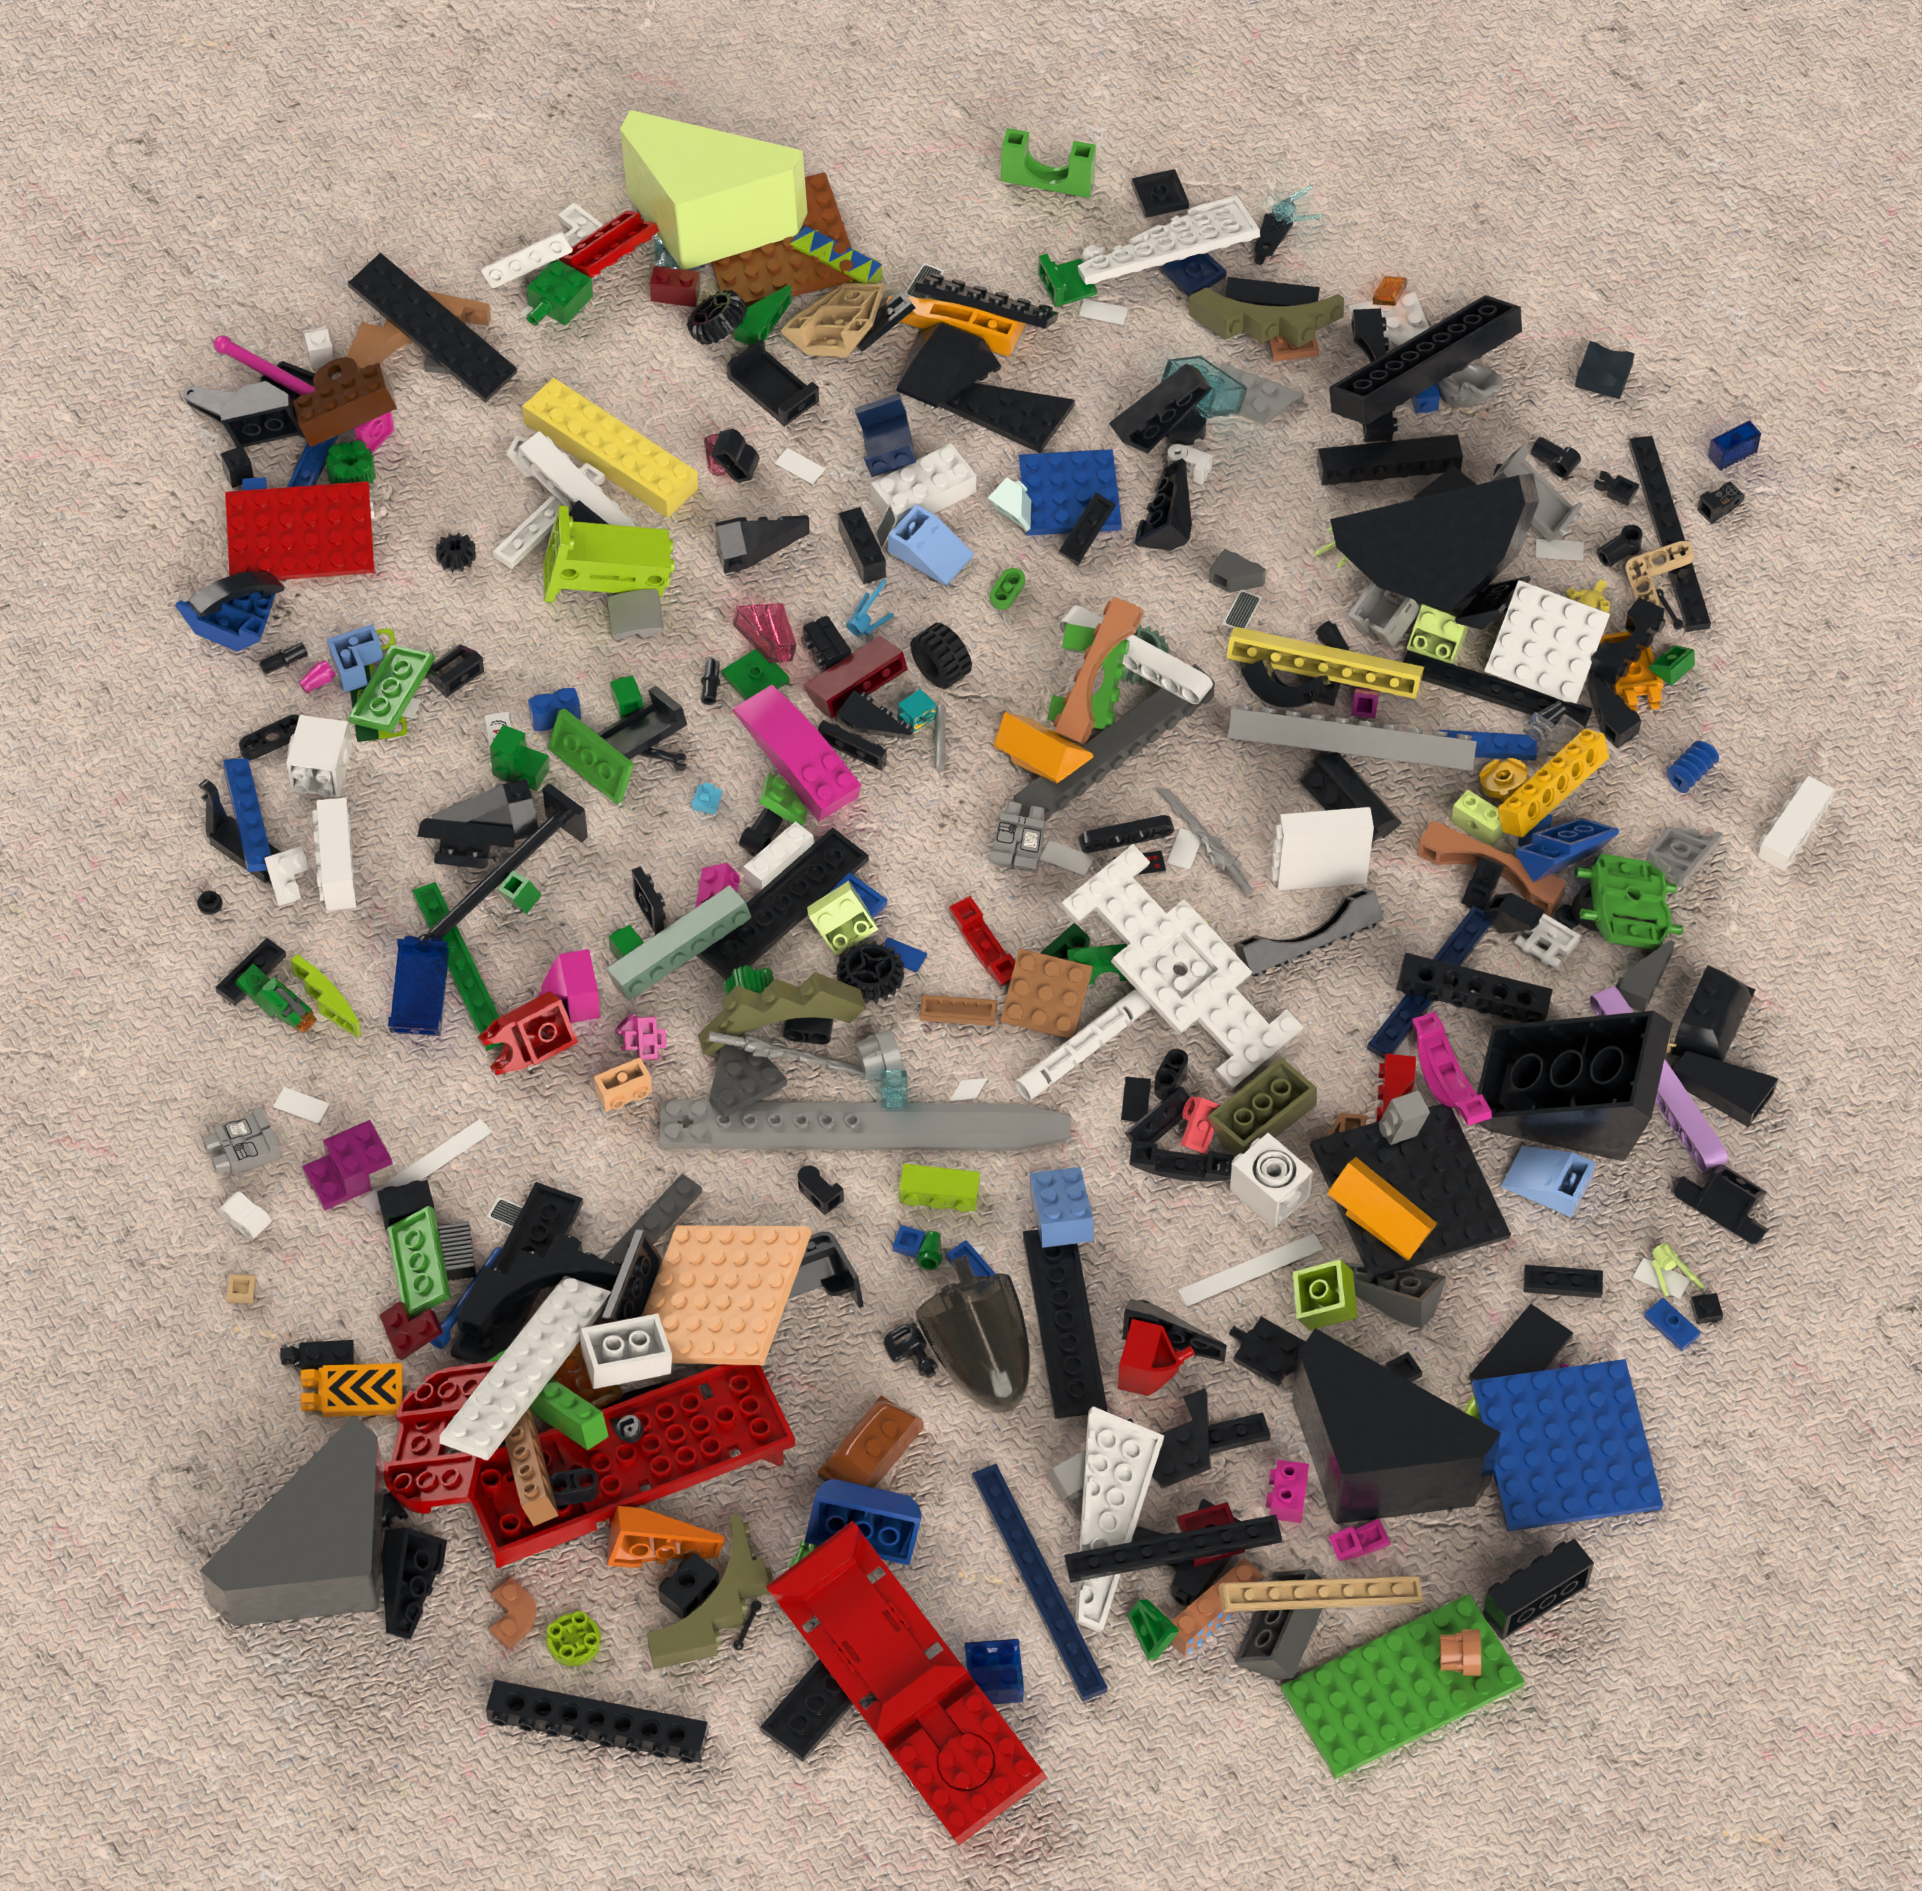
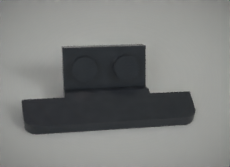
M425 818L421 821L417 837L441 839L439 851L435 853L434 863L484 869L488 866L491 845L515 847V832L510 827Z
M1725 1165L1713 1171L1703 1188L1684 1176L1680 1178L1674 1190V1194L1679 1200L1746 1242L1756 1245L1769 1231V1229L1748 1217L1753 1207L1763 1200L1767 1191Z

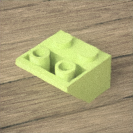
M1423 603L1406 649L1453 664L1465 641L1469 627L1456 624L1455 618L1460 613Z
M847 881L807 907L809 918L836 956L844 952L846 948L852 947L854 943H858L878 930L867 907L850 881Z

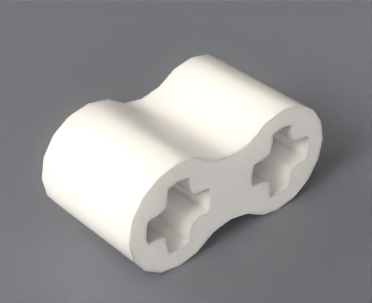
M238 1191L218 1208L220 1216L228 1224L236 1227L249 1240H254L272 1222L269 1215L262 1208L253 1204L244 1194Z

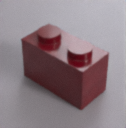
M654 266L650 280V297L652 302L696 307L701 290L700 272Z

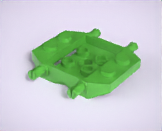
M1599 853L1589 869L1575 867V877L1590 880L1594 909L1582 908L1579 914L1580 919L1593 920L1607 942L1657 950L1668 933L1682 935L1683 925L1672 924L1670 909L1665 902L1666 892L1675 894L1677 886L1675 883L1666 882L1665 874L1649 861ZM1628 893H1631L1637 900L1632 899ZM1613 914L1620 917L1623 915L1637 917L1639 920H1655V923L1613 917Z

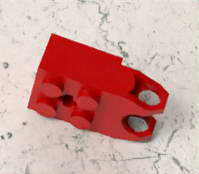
M550 991L494 1020L477 1037L484 1046L504 1043L502 1054L490 1066L491 1071L495 1075L523 1070L532 1064L535 1066L578 1043L561 999Z

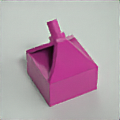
M589 949L559 954L547 973L541 986V992L538 994L539 997L550 991L559 997L570 1023L600 1018L598 989Z

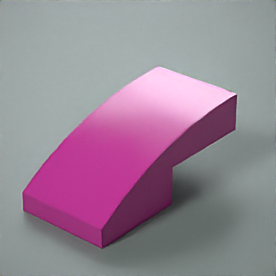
M1376 1519L1357 1529L1351 1526L1329 1536L1339 1561L1357 1558L1391 1545L1380 1519Z

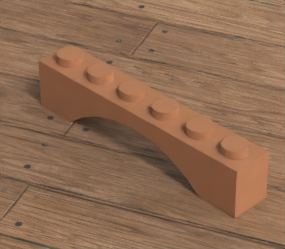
M1114 596L1112 601L1107 602L1103 612L1105 617L1102 623L1096 626L1094 631V642L1085 651L1082 669L1079 668L1075 674L1074 682L1076 683L1072 691H1069L1064 699L1065 708L1062 714L1059 713L1055 719L1054 727L1056 728L1054 732L1082 745L1088 742L1095 726L1092 712V691L1097 672L1112 649L1124 639L1135 634L1145 612L1143 609Z
M1432 820L1419 841L1417 855L1437 865L1467 864L1477 866L1482 855L1505 864L1501 877L1511 883L1525 900L1542 908L1545 911L1544 914L1550 917L1564 896L1566 881L1562 880L1559 876L1552 874L1533 883L1521 861L1515 856L1505 854L1489 844L1481 843L1467 834L1457 832L1446 824Z

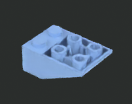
M917 504L888 534V552L944 586H947L974 556V553L936 515Z
M1521 1146L1501 1187L1572 1218L1592 1180L1596 1162L1573 1152Z

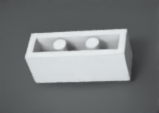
M795 821L744 866V883L756 893L760 892L814 844V836Z

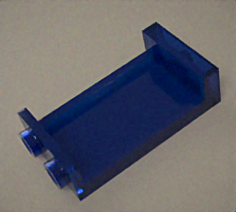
M405 936L404 939H397L398 954L391 1017L388 1018L390 1033L441 1036L450 953L448 942H444L441 938H429V941L419 940L415 936Z

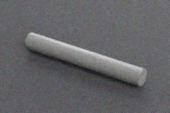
M944 705L936 707L935 769L938 771L945 769L946 707Z

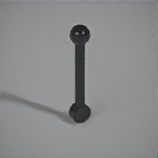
M1657 589L1658 598L1674 621L1673 627L1677 630L1682 629L1683 621L1674 614L1663 596V590Z
M759 1601L751 1603L749 1617L739 1639L733 1643L735 1650L739 1651L744 1647L743 1641L755 1614L762 1607Z

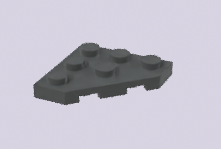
M726 1044L721 1047L709 1102L723 1118H726L787 1086V1078L767 1057L753 1056L752 1052L744 1051L743 1047Z

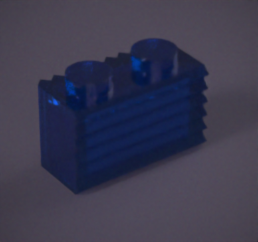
M1748 420L1711 439L1710 448H1708L1709 454H1707L1708 458L1719 470L1723 471V468L1727 469V466L1730 467L1734 463H1738V461H1742V459L1757 453L1761 432Z

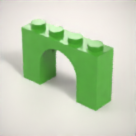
M1007 128L1002 143V182L1090 198L1095 182V144L1074 141L1069 156V164L1063 167H1049L1036 161L1030 154L1029 132Z
M1066 623L1062 648L1066 651L1085 654L1088 646H1092L1094 642L1095 628ZM1127 638L1114 647L1102 663L1104 681L1099 691L1092 696V712L1095 720L1093 730L1103 731L1115 722L1113 708L1114 703H1117L1120 697L1118 683L1119 678L1122 679L1124 676L1125 665L1122 663L1124 655L1128 654L1130 641ZM1052 695L1047 718L1054 723L1058 714H1062L1065 708V697Z

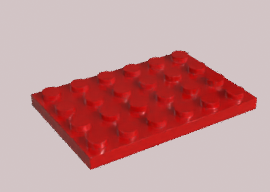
M369 481L225 492L229 576L243 572L262 571L272 573L278 580L375 573Z

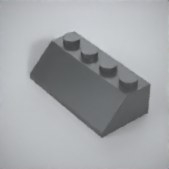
M1304 1569L1274 1572L1270 1581L1322 1578L1314 1570ZM1323 1608L1257 1611L1235 1663L1240 1667L1271 1679L1293 1678Z

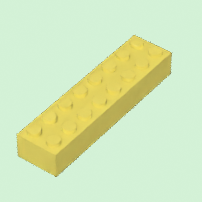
M554 377L523 405L525 425L536 432L540 431L545 437H549L554 444L584 464L588 463L605 474L607 479L666 518H669L698 490V473L696 470Z

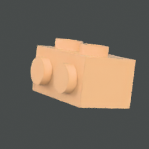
M641 1058L594 1076L595 1093L605 1112L619 1109L626 1103L641 1100L652 1093L651 1076Z

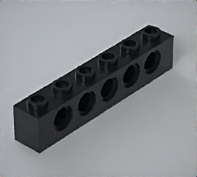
M1406 952L1396 986L1397 991H1401L1406 995H1417L1431 1001H1441L1452 1004L1455 1007H1466L1474 1009L1479 1013H1490L1507 1020L1514 1019L1525 1023L1546 1020L1553 991L1551 988Z

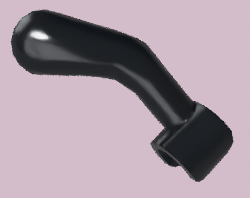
M648 748L638 754L647 758L671 762L678 771H683L687 767L686 764H679L677 762L678 760L686 759L684 753L674 755L660 749Z

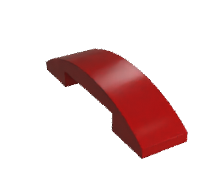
M969 896L949 906L958 929L985 970L1001 986L1010 982L1016 961L1011 954L1007 955L984 922V915L972 897Z

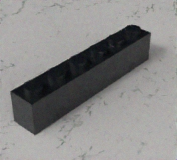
M1458 434L1318 448L1317 467L1321 485L1359 483L1369 480L1406 478L1418 475L1427 476L1445 473L1452 466L1461 471L1463 461Z

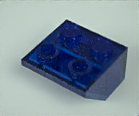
M1019 1639L964 1643L966 1670L992 1705L1023 1702L1024 1683Z

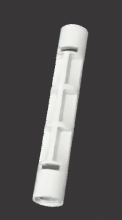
M1137 989L1132 990L1101 1016L1015 1080L1014 1085L1017 1092L1026 1101L1033 1100L1073 1067L1077 1066L1108 1040L1147 1012L1151 1007L1150 1003Z

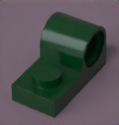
M1073 923L1041 951L1040 954L1061 959L1065 957L1067 959L1068 949H1077L1075 948L1077 946L1081 948L1090 947V938L1078 925Z

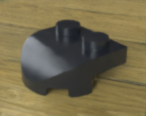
M1196 405L1166 435L1170 439V443L1193 445L1195 439L1200 438L1203 440L1206 436L1207 407Z

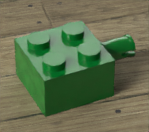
M557 259L550 262L527 287L528 306L533 308L526 315L527 320L532 325L537 326L547 315L566 326L593 297L592 278Z

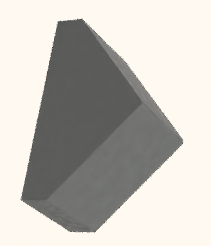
M353 1416L200 1569L210 1605L233 1626L375 1611L379 1608L384 1467L377 1436L356 1417Z

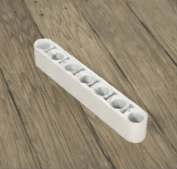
M1074 605L1060 621L1059 627L1063 633H1065L1066 623L1096 628L1099 623H1102L1103 618L1079 605ZM1135 635L1127 638L1130 641L1128 654L1124 655L1122 663L1127 669L1192 704H1199L1212 688L1213 683L1206 674Z

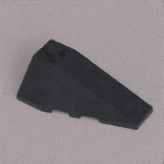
M1183 458L1164 468L1155 488L1157 495L1153 502L1147 505L1146 510L1149 513L1146 520H1141L1138 525L1135 539L1137 546L1172 551L1179 546H1184L1189 541L1192 520L1186 461Z
M1130 1299L1124 1312L1122 1339H1127L1131 1321L1135 1319L1163 1326L1174 1351H1180L1191 1346L1196 1356L1225 1362L1227 1345L1157 1305L1151 1304L1146 1300L1137 1301Z
M407 1527L385 1530L381 1558L386 1634L406 1640L412 1638L423 1613L422 1606L427 1596L431 1595L433 1581L436 1575L441 1573L444 1566L446 1539Z

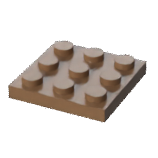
M1019 948L1000 1022L1071 1039L1076 1035L1093 967Z

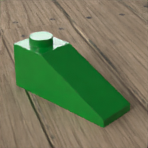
M787 285L747 307L743 323L737 326L738 329L734 330V340L748 346L755 344L761 339L765 341L792 303V287Z

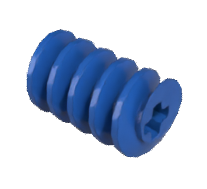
M1695 741L1679 759L1673 762V765L1667 768L1666 774L1670 784L1677 791L1687 793L1690 787H1693L1696 781H1699L1702 775H1705L1708 769L1710 770L1714 763L1716 764L1719 761V754L1707 742Z

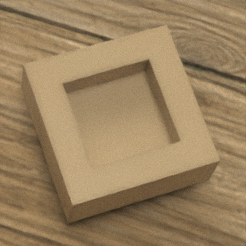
M229 1275L227 1302L254 1304L256 1276Z

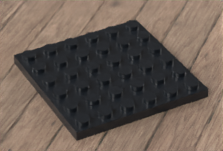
M1443 1104L1428 1107L1430 1113L1418 1135L1392 1145L1381 1134L1379 1128L1380 1121L1312 1140L1309 1144L1329 1189L1346 1165L1357 1157L1437 1222L1436 1227L1408 1261L1346 1216L1347 1209L1335 1201L1370 1279L1507 1240L1511 1236L1452 1107Z

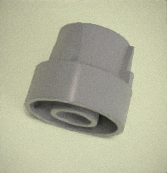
M890 1029L869 1035L867 1039L856 1042L857 1056L862 1071L868 1078L878 1075L882 1077L903 1070L900 1052Z

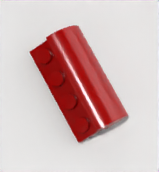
M626 210L572 246V252L559 258V260L593 278L598 276L605 267L617 263L618 259L623 255L632 253L639 244L650 241L652 236L659 232L656 223L643 221L639 212Z

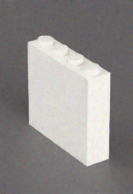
M1370 807L1280 814V823L1275 825V853H1272L1273 867H1271L1272 881L1277 882L1278 891L1367 883L1374 830Z

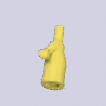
M1602 579L1597 582L1593 589L1576 591L1570 588L1566 591V598L1575 600V598H1579L1577 601L1595 609H1598L1600 606V610L1606 613L1610 611V602L1606 601L1605 596L1602 595L1603 590L1607 586L1606 581Z

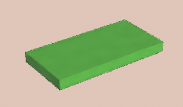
M391 644L349 714V722L392 733L435 660L434 655Z
M565 708L560 710L547 749L616 804L622 802L634 763Z
M427 1206L387 1227L401 1302L406 1304L411 1318L451 1298L435 1210Z

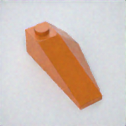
M618 1506L610 1527L607 1565L636 1568L642 1567V1562L658 1561V1565L667 1564L668 1559H689L694 1553L702 1559L718 1558L725 1537L644 1508Z

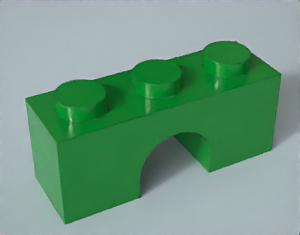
M1126 943L1067 950V960L1093 967L1089 985L1095 984L1096 977L1106 972L1119 974L1120 982L1128 981L1111 962L1113 957L1128 946Z

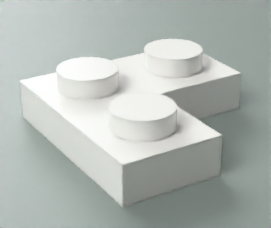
M576 203L571 204L558 214V221L569 229L564 235L571 246H574L604 226Z
M302 846L265 857L278 906L301 899L294 875L309 870Z

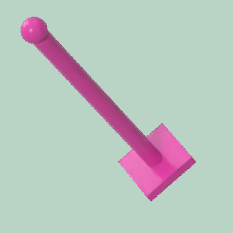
M221 335L214 340V349L218 353L232 357L301 396L315 391V387L235 344L228 336ZM392 411L354 428L356 441L364 442L366 449L369 448L372 454L394 431Z

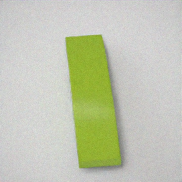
M296 954L290 960L292 972L304 981L306 994L317 1000L319 1013L359 1038L361 1036L360 1024L346 999L334 984L315 966Z

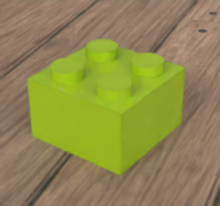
M1341 1259L1293 1272L1297 1320L1307 1329L1314 1330L1315 1328L1318 1329L1358 1318L1353 1270Z

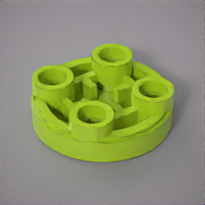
M583 1611L563 1615L547 1628V1648L550 1655L563 1665H584L590 1662L599 1652L601 1646L600 1629L595 1621Z

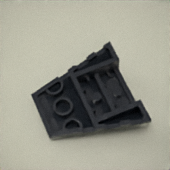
M940 322L919 331L896 391L939 408L957 397L959 391L968 390L977 380L983 381L986 379L988 373L999 371L1001 365L983 338L947 323Z

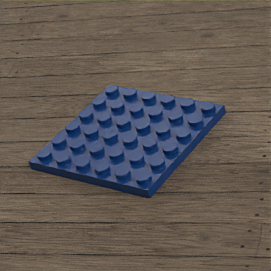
M1626 1359L1472 1381L1471 1387L1480 1421L1501 1432L1493 1477L1507 1532L1662 1509L1663 1501Z

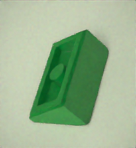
M1673 645L1649 666V669L1666 683L1673 685L1694 667V650Z

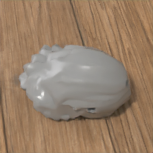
M1469 364L1467 367L1452 373L1449 377L1442 379L1436 384L1440 397L1445 403L1454 408H1465L1476 405L1498 393L1502 389L1503 378L1489 367L1485 368L1480 364Z

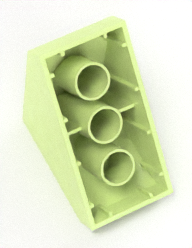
M629 111L620 127L627 195L647 222L656 223L659 229L656 235L681 269L687 270L799 234L803 227L804 219L808 214L803 150L638 111Z

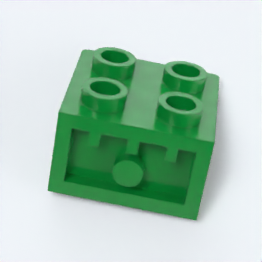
M1047 253L1039 255L1038 275L1055 307L1097 295L1096 286L1094 284L1086 285L1079 275L1078 265L1083 263L1082 259L1056 265L1054 261L1051 262Z

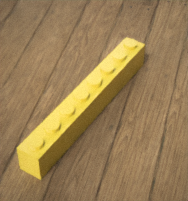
M1234 627L1230 635L1226 656L1227 659L1250 664L1262 659H1269L1273 669L1315 678L1327 675L1329 681L1416 699L1419 693L1424 670L1422 666L1240 627Z

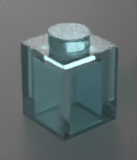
M906 1070L881 1071L880 1092L882 1109H907L908 1084Z

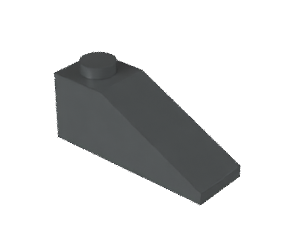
M1668 941L1629 968L1624 978H1619L1616 988L1629 1007L1641 1012L1646 1011L1672 957L1674 941Z

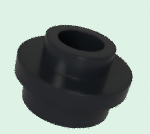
M209 890L200 895L197 905L202 913L212 915L221 910L223 901L219 894Z

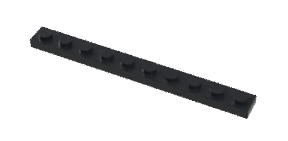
M1653 436L1629 439V448L1660 548L1679 541H1685ZM1684 550L1680 552L1681 556L1686 555ZM1670 554L1671 560H1674L1673 555ZM1692 562L1668 571L1686 632L1710 629L1711 621Z

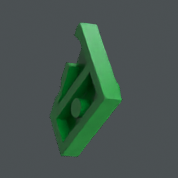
M1148 1599L1138 1600L1127 1614L1148 1661L1157 1660L1180 1632L1178 1627Z

